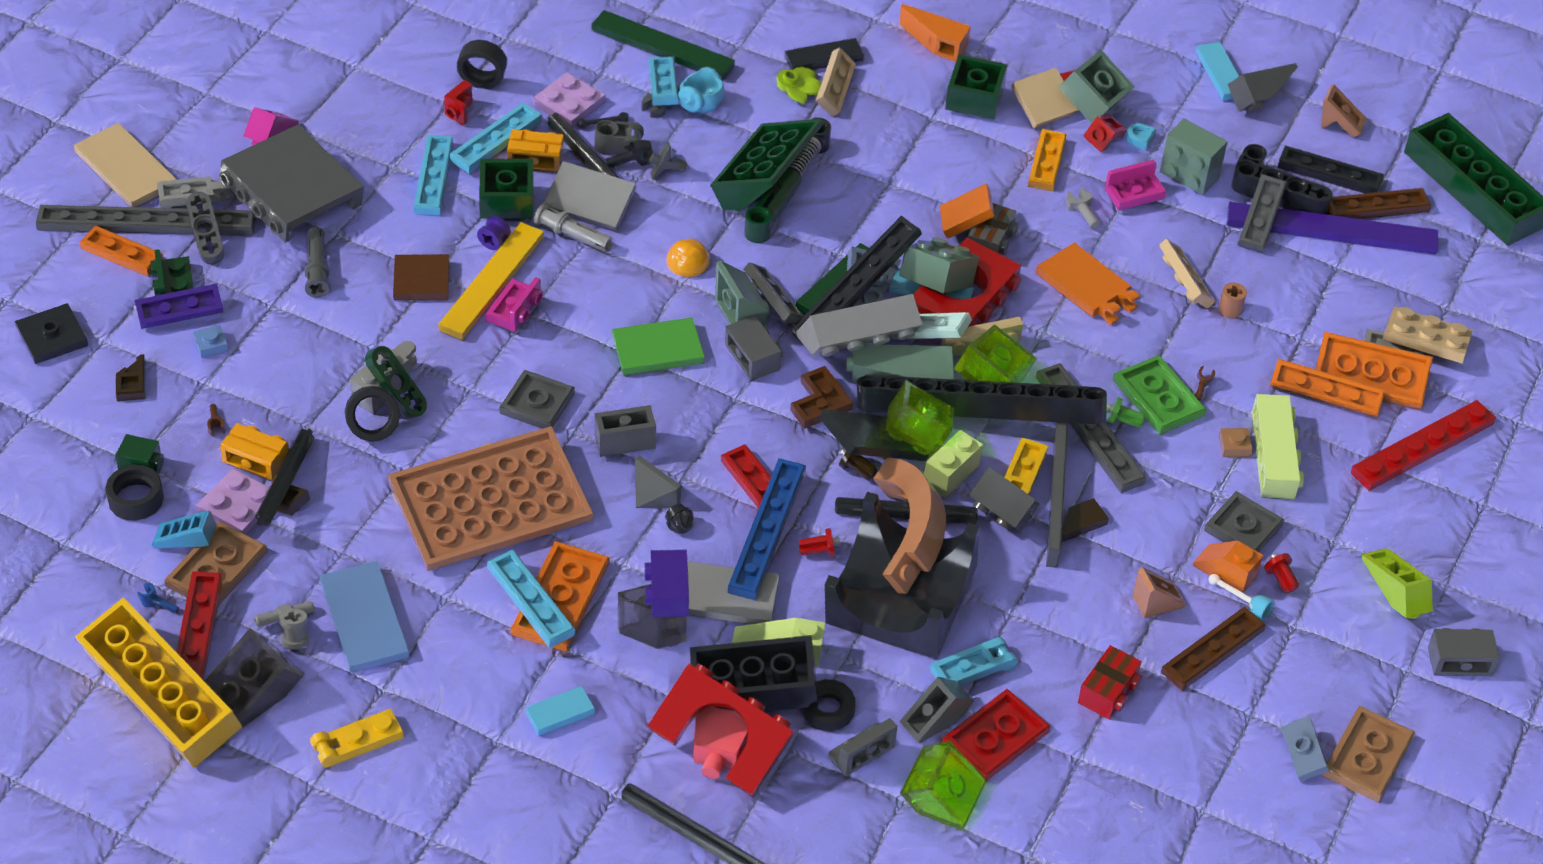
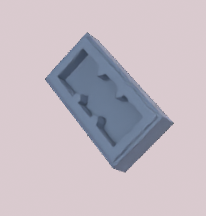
M1310 716L1281 727L1300 782L1330 771Z

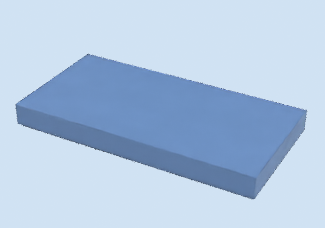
M378 561L319 575L350 673L409 658V650Z

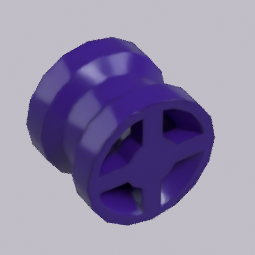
M492 216L487 220L486 226H482L478 230L477 237L486 248L497 250L501 246L502 240H506L510 236L511 229L502 218Z

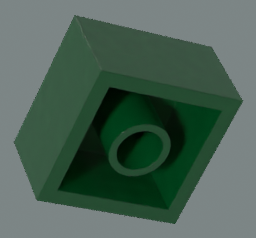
M958 54L948 84L945 110L995 120L1005 87L1008 64Z
M480 159V219H489L492 216H498L502 219H533V159Z

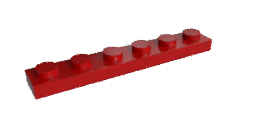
M1475 400L1352 466L1350 473L1368 491H1371L1494 425L1496 417L1478 400Z

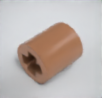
M1228 283L1223 287L1218 309L1224 317L1237 318L1242 314L1247 290L1243 285Z

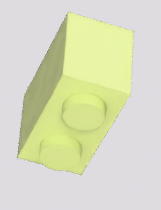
M959 430L926 462L924 476L940 496L947 498L979 467L983 444L962 430Z

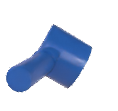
M151 583L143 585L147 594L137 592L144 607L157 605L175 614L179 611L178 606L158 596L154 585Z

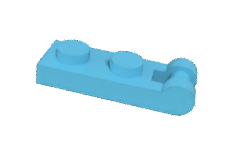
M997 637L931 663L930 671L935 679L941 677L956 680L960 686H963L1001 670L1009 671L1018 664V659L1014 653L1007 650L1008 645L1002 637Z

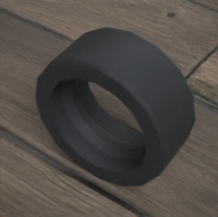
M473 40L465 44L457 60V72L460 77L471 83L472 86L484 89L498 85L503 79L507 67V57L504 51L498 45L486 40ZM475 57L483 58L491 62L496 69L491 71L480 70L474 67L468 59Z
M376 386L362 387L355 391L347 400L344 411L346 423L351 432L358 438L369 442L381 441L390 436L397 428L400 419L399 406L393 395L384 388ZM369 397L380 398L389 408L388 421L378 430L364 429L356 420V407L362 400Z
M129 465L118 469L108 478L105 486L110 510L117 517L124 520L137 521L146 519L155 514L163 503L164 494L160 476L154 469L145 465ZM138 484L152 488V491L147 496L139 500H123L117 496L121 490L131 485Z

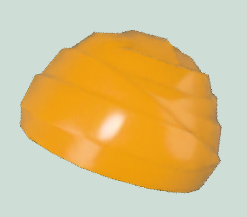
M696 239L679 240L668 251L666 256L667 266L669 270L678 276L695 277L708 269L710 253Z

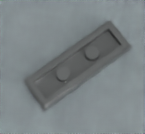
M1261 174L1237 245L1263 253L1287 183L1286 181Z
M748 262L743 269L745 273L755 282L757 288L783 321L796 325L804 316L765 267Z

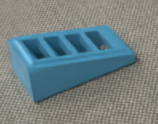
M203 511L160 523L152 542L153 548L209 546L217 526L211 511Z

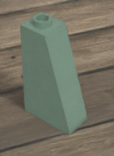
M864 344V347L854 350L852 355L846 356V372H851V379L854 384H857L858 378L865 375L954 379L952 346Z

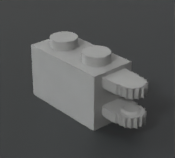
M406 340L393 350L389 349L410 376V370L417 364V357L414 355L416 345L413 341ZM380 354L378 355V364H381V360L383 359L382 355ZM364 366L350 379L351 395L362 387L376 386L382 388L367 366ZM391 367L387 368L388 370H387V371H384V374H385L386 372H388V371H391L392 368H391ZM397 375L391 377V385L394 389L399 390L401 388V379ZM369 397L362 400L358 406L374 415L386 403L380 398Z

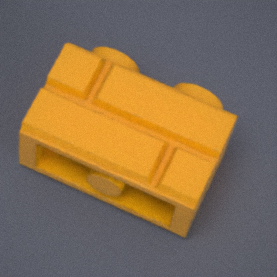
M512 129L507 147V159H533L534 170L559 171L564 155V135L553 132L543 133Z
M236 423L229 435L221 442L220 450L222 462L273 481L289 451V445L279 435L270 436L262 433L255 426L249 425L246 427Z

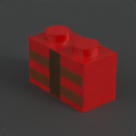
M1109 645L1082 683L1078 703L1110 720L1116 710L1121 711L1128 700V692L1130 690L1135 691L1138 688L1143 675L1139 674L1142 661Z

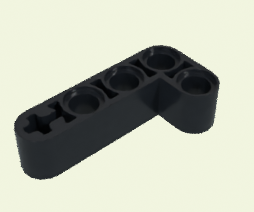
M1249 144L1244 148L1236 163L1231 187L1235 192L1253 198L1261 174L1287 182L1278 206L1279 208L1328 215L1333 195L1328 187L1264 165L1267 151L1261 145Z

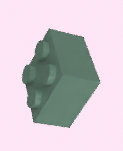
M1099 50L1077 68L1058 88L1092 124L1097 116L1105 115L1135 86L1102 50Z
M1183 118L1167 134L1160 173L1204 195L1220 178L1228 141Z
M934 237L930 241L918 240L917 243L912 244L905 251L899 276L942 293L965 289L973 286L979 256L970 253L969 248L948 245V241L942 238Z

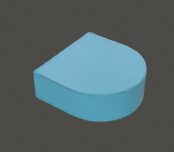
M1141 123L1133 124L1128 127L1126 140L1130 145L1146 151L1155 137L1156 129Z

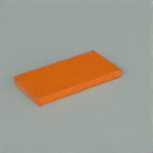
M1324 332L1315 369L1384 389L1386 391L1383 401L1421 410L1433 357Z
M555 541L536 580L575 628L576 634L610 564V557ZM519 611L511 627V635L547 646L526 617ZM574 636L552 648L567 652Z

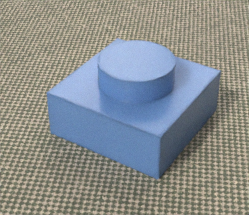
M220 325L193 332L201 358L228 352V344Z

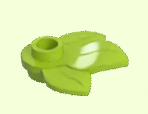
M798 67L794 70L783 69L776 76L778 88L786 92L791 99L801 104L806 103L807 95H818L821 82L816 79V72L803 67Z

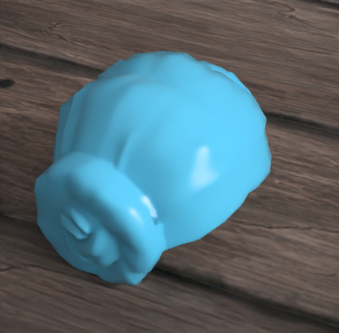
M709 67L701 68L698 72L689 75L679 87L678 100L681 106L689 112L709 113L714 111L724 100L725 89L722 79L715 69Z

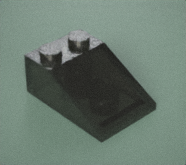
M249 628L204 682L233 711L243 728L285 698L305 673L270 640Z

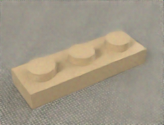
M840 47L832 51L816 98L819 105L832 117L841 111L856 63Z
M1166 238L1159 245L1164 253L1162 256L1163 260L1175 270L1174 277L1187 289L1185 293L1187 298L1193 304L1199 303L1208 309L1215 303L1214 298L1182 248Z
M1019 316L967 327L961 338H942L941 346H952L953 356L1010 346L1021 342L1023 322Z

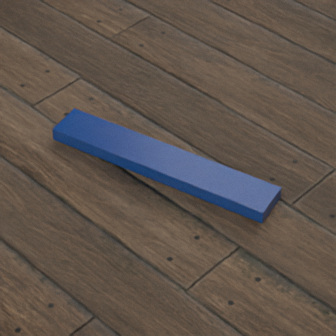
M778 458L730 579L727 593L756 601L806 472V465Z

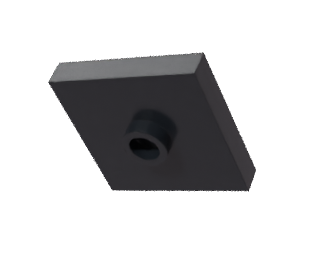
M68 303L15 321L16 329L35 364L89 346L88 340Z

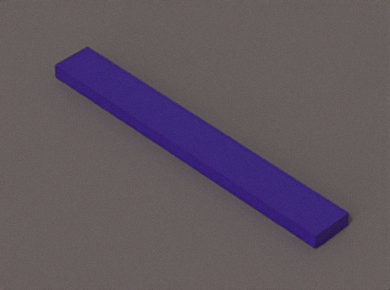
M1229 201L1227 226L1243 228L1251 204ZM1281 208L1277 209L1270 232L1429 254H1436L1438 250L1437 229Z

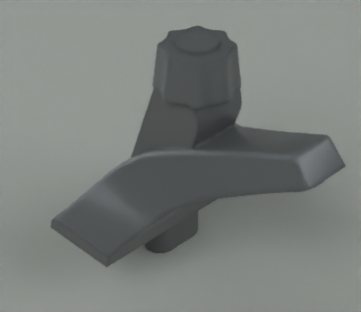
M668 141L661 154L653 153L649 160L650 163L655 164L650 172L652 180L666 169L680 172L686 170L687 162L674 157L677 151L674 148L671 149Z

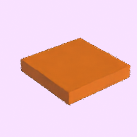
M987 183L940 205L942 229L947 239L995 216L991 190Z

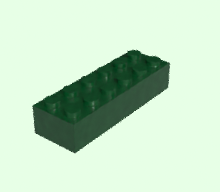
M1449 112L1410 130L1404 153L1504 244L1509 246L1543 229V195Z

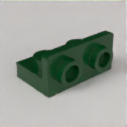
M160 249L154 250L156 260H152L150 263L152 276H158L157 280H153L155 296L192 289L193 280L189 256L162 260Z

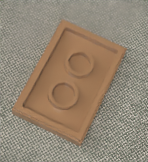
M220 521L216 524L217 526L210 545L194 547L164 580L165 587L187 598L192 571L222 573L223 583L219 606L268 552L267 545Z
M1358 706L1327 763L1330 771L1323 773L1322 776L1379 803L1408 749L1415 731L1362 706Z

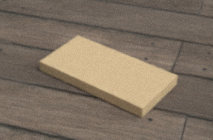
M119 123L74 144V151L130 207H138L159 196L157 183L160 181L177 180Z

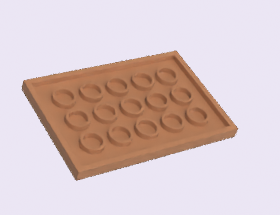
M552 426L388 474L389 484L427 571L593 520V512Z

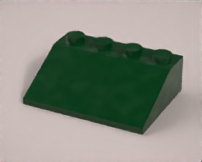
M823 119L761 123L710 184L723 211H741L770 189L824 124Z

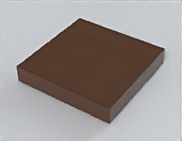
M449 254L395 255L394 300H448Z

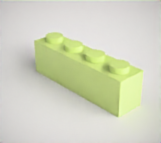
M1256 394L1252 420L1261 498L1295 499L1298 488L1303 487L1304 474L1303 471H1299L1298 467L1301 463V451L1296 449L1298 428L1293 426L1296 418V409L1291 407L1290 396Z

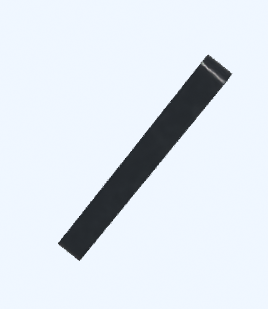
M865 375L857 380V406L862 411L878 413L1100 424L1107 417V392L1102 388L1089 386Z

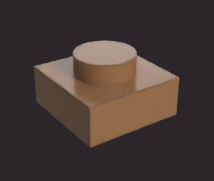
M1220 428L1219 439L1223 457H1251L1252 445L1248 428Z

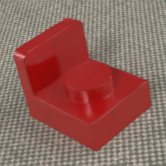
M463 80L444 95L445 115L462 125L467 123V109L473 103L471 83Z
M1105 114L1097 116L1083 136L1096 149L1104 151L1112 140L1122 138L1128 129L1112 115Z

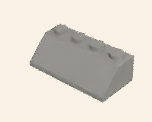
M910 294L811 315L796 333L797 337L812 355L822 353V356L826 357L838 353V350L848 348V351H854L864 347L866 343L873 342L874 345H881L889 342V338L898 336L900 340L915 336V332L922 326L914 295Z

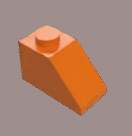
M1240 541L1209 544L1193 562V566L1208 575H1219L1220 580L1244 593L1258 576L1263 554Z

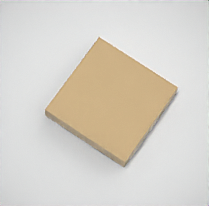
M1057 68L1015 81L1011 85L1034 129L1072 116L1079 111L1058 88L1064 81Z

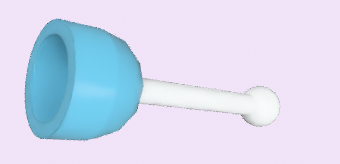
M1212 574L1209 576V583L1211 585H1219L1250 603V612L1261 621H1265L1271 614L1275 605L1274 600L1263 595L1251 598L1220 580L1219 575Z

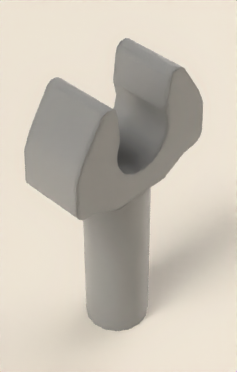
M1080 188L1079 199H1076L1069 191L1066 199L1067 209L1069 211H1080L1091 229L1098 228L1100 222L1089 207L1093 198L1091 193Z

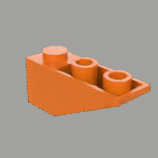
M902 3L899 25L934 55L956 62L958 54L962 55L969 45L971 26Z

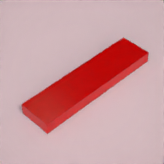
M192 571L176 653L204 681L223 575L222 573Z

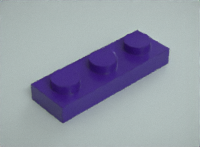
M217 284L135 300L141 329L223 313V305Z

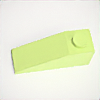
M790 618L736 626L732 643L811 635L815 667L819 668L824 643L825 622Z

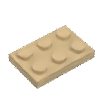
M1394 306L1383 340L1462 364L1473 330L1459 323L1452 324L1442 321L1433 315L1425 316L1415 313L1406 307L1399 308Z

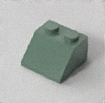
M723 261L717 262L715 301L729 325L755 315L759 322L767 327V316L770 315L769 305L766 300L761 299L755 282H751L745 272Z

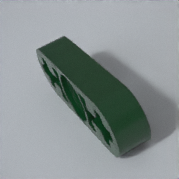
M386 346L370 349L365 356L366 366L380 386L393 395L401 415L409 419L423 415L427 409L426 398L394 353ZM381 354L383 359L381 360V364H378V355ZM389 367L392 368L391 371H388V372H386V373L384 374V371H387V370H388L387 368H389ZM393 375H397L401 379V388L399 390L394 389L391 385V377ZM411 400H414L416 403L413 406V410H411L409 407L411 405Z

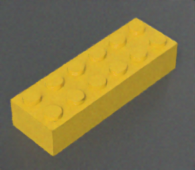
M124 597L75 636L88 656L193 768L198 766L242 728L233 711Z

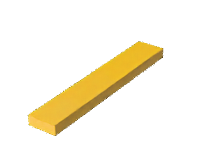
M520 222L438 324L439 331L463 340L543 240L544 231Z

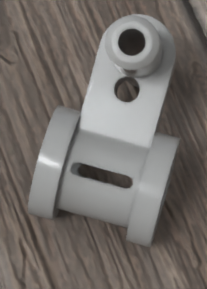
M311 601L293 606L285 604L277 606L274 611L255 615L254 621L258 627L279 622L284 629V633L281 636L282 645L287 649H301L309 643V634L305 631V625L307 624V614L314 613L315 607Z

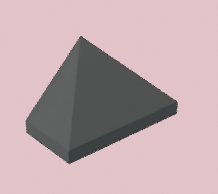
M638 455L635 458L636 508L672 507L676 504H681V485Z

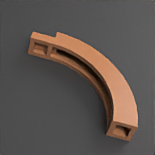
M886 458L875 475L874 480L888 498H897L909 502L910 518L904 539L885 569L883 576L897 593L907 594L920 571L929 572L939 554L945 536L946 512L940 495L918 468L904 460Z

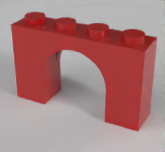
M966 237L959 246L969 248L970 253L979 256L973 283L982 290V293L970 299H956L921 285L913 294L919 314L969 313L972 319L968 327L980 325L983 322L987 323L993 311L1005 303L1011 291L1015 292L1018 289L1022 280L1020 277L1021 265Z
M688 663L647 727L650 731L676 746L692 720L703 710L719 706L734 710L747 724L748 739L744 750L727 774L726 779L754 797L794 736L793 730L789 729L792 724L778 714L772 718L763 712L766 707L752 697L748 701L737 695L740 690L724 680L722 684L711 678L714 673L698 663L694 667Z

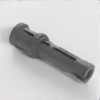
M313 227L307 232L308 264L305 267V276L307 278L305 292L311 297L320 298L327 295L330 290L327 281L329 267L325 264V232L321 228L319 236V227Z

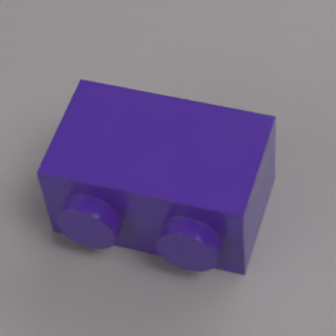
M651 550L650 562L644 564L645 581H651V586L645 587L646 605H651L652 617H689L687 550Z

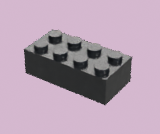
M811 635L690 647V664L696 667L699 663L714 673L711 677L720 684L724 680L740 690L737 695L746 701L750 697L757 700L766 707L763 712L818 706L815 655ZM719 706V707H716V708H721V709H726V710L734 711V710L729 709V708H726V707H720V706Z

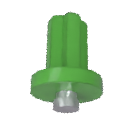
M1117 397L1113 405L1107 404V413H1110L1107 423L1113 424L1116 419L1137 428L1142 426L1145 415L1121 405L1122 398Z

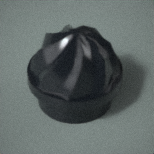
M683 504L672 506L665 514L667 527L676 533H687L694 525L692 510Z

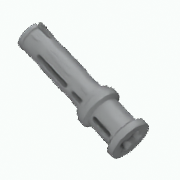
M543 202L535 213L534 223L537 225L543 224L553 229L556 234H567L604 253L608 252L612 245L613 237L571 219L567 212L554 210L546 202Z

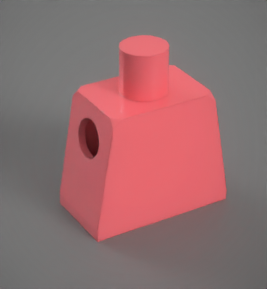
M716 707L705 709L696 716L693 761L696 764L703 765L702 774L705 777L717 779L720 776L721 769L731 770L747 743L748 729L744 719L735 711Z

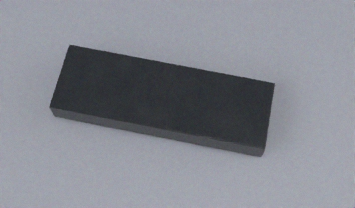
M852 38L785 50V59L790 70L798 67L814 70L827 67L832 51L839 47L854 62L863 61L864 53L857 39Z

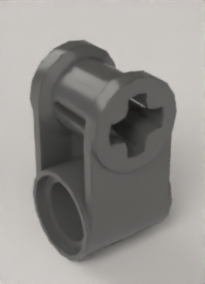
M602 120L595 127L594 148L603 155H618L631 151V142H633L634 146L635 141L641 140L644 135V128L637 122ZM632 129H634V136H631Z

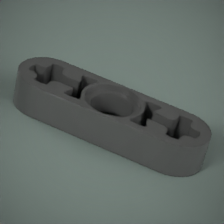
M204 192L192 193L187 198L186 205L200 258L207 264H216L223 259L224 249L211 199ZM196 203H202L204 214L199 215ZM203 223H209L213 226L211 231L207 233L198 231V227ZM208 241H212L215 252L213 254L208 252L206 243Z

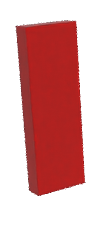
M744 444L722 454L721 462L759 509L771 475L747 445Z

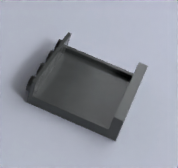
M299 124L221 160L219 176L222 184L234 192L239 201L245 203L253 211L254 215L261 219L270 228L272 233L278 235L285 243L289 241V229L344 202H347L353 209L362 205L364 186Z

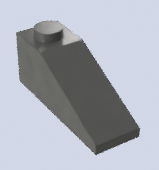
M1293 63L1245 73L1227 84L1238 111L1249 110L1250 113L1264 108L1263 103L1270 100L1298 68L1297 64Z

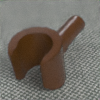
M1204 366L1200 367L1197 374L1199 386L1195 397L1199 401H1201L1207 383H1210L1215 376V370L1213 369L1211 377H1204L1202 375Z
M211 404V418L207 421L208 433L212 436V429L220 427L222 428V434H224L226 431L224 420L218 416L217 405Z

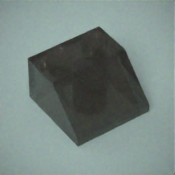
M651 584L618 592V631L620 634L656 649L667 646L673 647L679 643L686 642L687 617H652V607L645 603V587H650Z

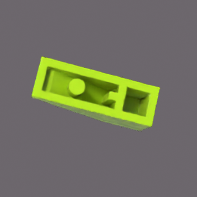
M1389 548L1362 554L1364 564L1393 609L1405 618L1411 619L1418 618L1421 614L1433 612L1432 579Z

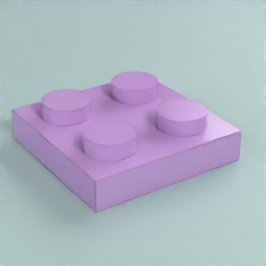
M568 72L533 97V105L549 115L558 113L572 128L579 119H584L605 103V94Z
M232 468L196 504L197 513L211 511L215 523L220 521L246 535L257 524L255 514L269 487Z

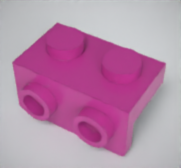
M1154 160L1140 162L1108 172L1105 191L1118 210L1165 199L1166 190L1155 175L1157 164Z
M535 277L530 285L511 279L486 312V321L516 332L521 323L524 324L528 320L535 305L538 306L542 300L541 279Z

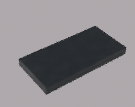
M823 409L819 416L822 423L848 454L926 461L931 454L900 417Z

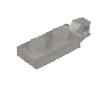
M211 177L160 181L157 183L161 208L186 205L187 198L195 192L206 193L210 197L211 203L234 199V192L225 187L221 181L211 180Z

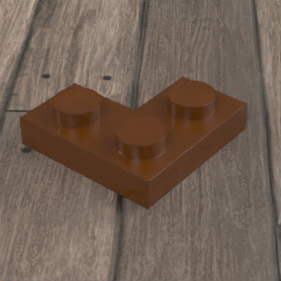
M826 366L801 375V384L810 395L794 401L790 405V411L804 429L822 422L819 416L823 409L845 412L853 410V401Z

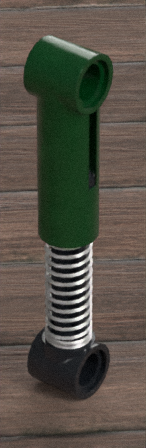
M822 118L824 124L770 189L762 194L755 206L746 211L744 234L748 241L763 243L770 238L771 228L801 185L802 176L806 173V170H808L817 154H822L829 149L831 123L828 120Z

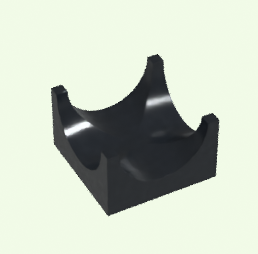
M867 491L863 499L859 529L846 566L839 578L829 575L825 582V623L938 659L977 567L979 526L968 522L962 534L953 538L943 539L939 554L930 571H920L907 594L897 593L883 576V573L900 547L907 529L894 521L885 512L880 504L878 494Z

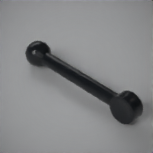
M621 112L619 116L592 120L579 119L577 126L583 129L587 125H594L602 120L628 122L629 114Z

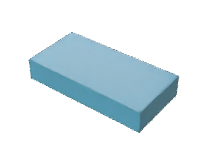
M580 686L527 706L526 715L537 735L541 736L595 715V708L583 687Z

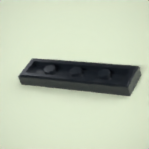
M1286 145L1277 168L1364 194L1379 192L1384 174Z

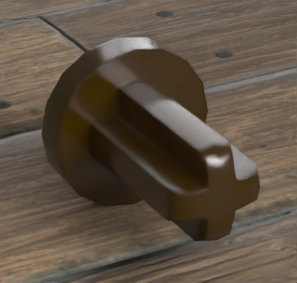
M845 449L840 452L842 458L839 466L842 469H846L849 466L865 480H870L874 477L877 467L862 455L848 454Z

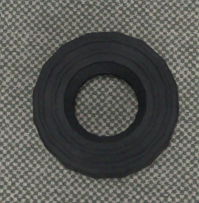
M823 679L817 681L818 701L826 697L834 698L840 703V707L835 712H823L818 707L801 708L805 720L812 727L820 730L834 731L843 728L850 723L855 714L856 699L852 690L845 683L837 680Z

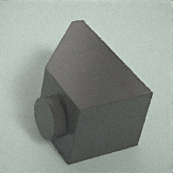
M937 677L899 722L918 743H922L954 725L972 705L974 700L956 680Z

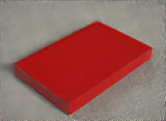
M1006 689L945 735L942 739V744L986 782L1050 732L1051 726L1010 690Z

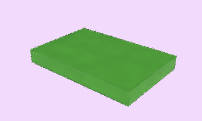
M692 317L612 329V338L623 375L704 364L703 350Z
M1160 355L1116 372L1113 375V381L1139 412L1145 415V419L1159 435L1204 417L1207 409Z

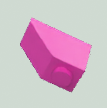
M253 107L243 136L252 139L251 144L255 145L298 125L299 120L279 112Z

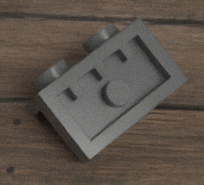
M891 718L882 723H875L830 750L828 757L847 777L895 748L898 726Z

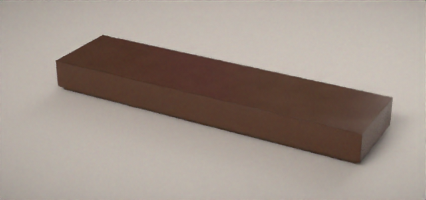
M1423 188L1334 196L1330 203L1328 215L1366 219L1430 212L1431 204Z
M1244 606L1163 665L1161 673L1181 691H1184L1265 630L1266 624Z

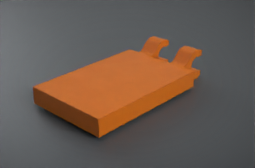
M1075 242L1036 267V274L1092 318L1099 314L1108 324L1112 325L1119 320V317L1115 314L1121 310V307L1116 302L1130 313L1138 308L1134 301L1139 299L1140 295L1135 290H1131V285Z

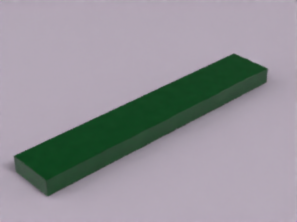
M603 10L591 24L592 31L659 57H674L675 63L696 71L704 67L715 69L722 81L735 67V60L606 10Z

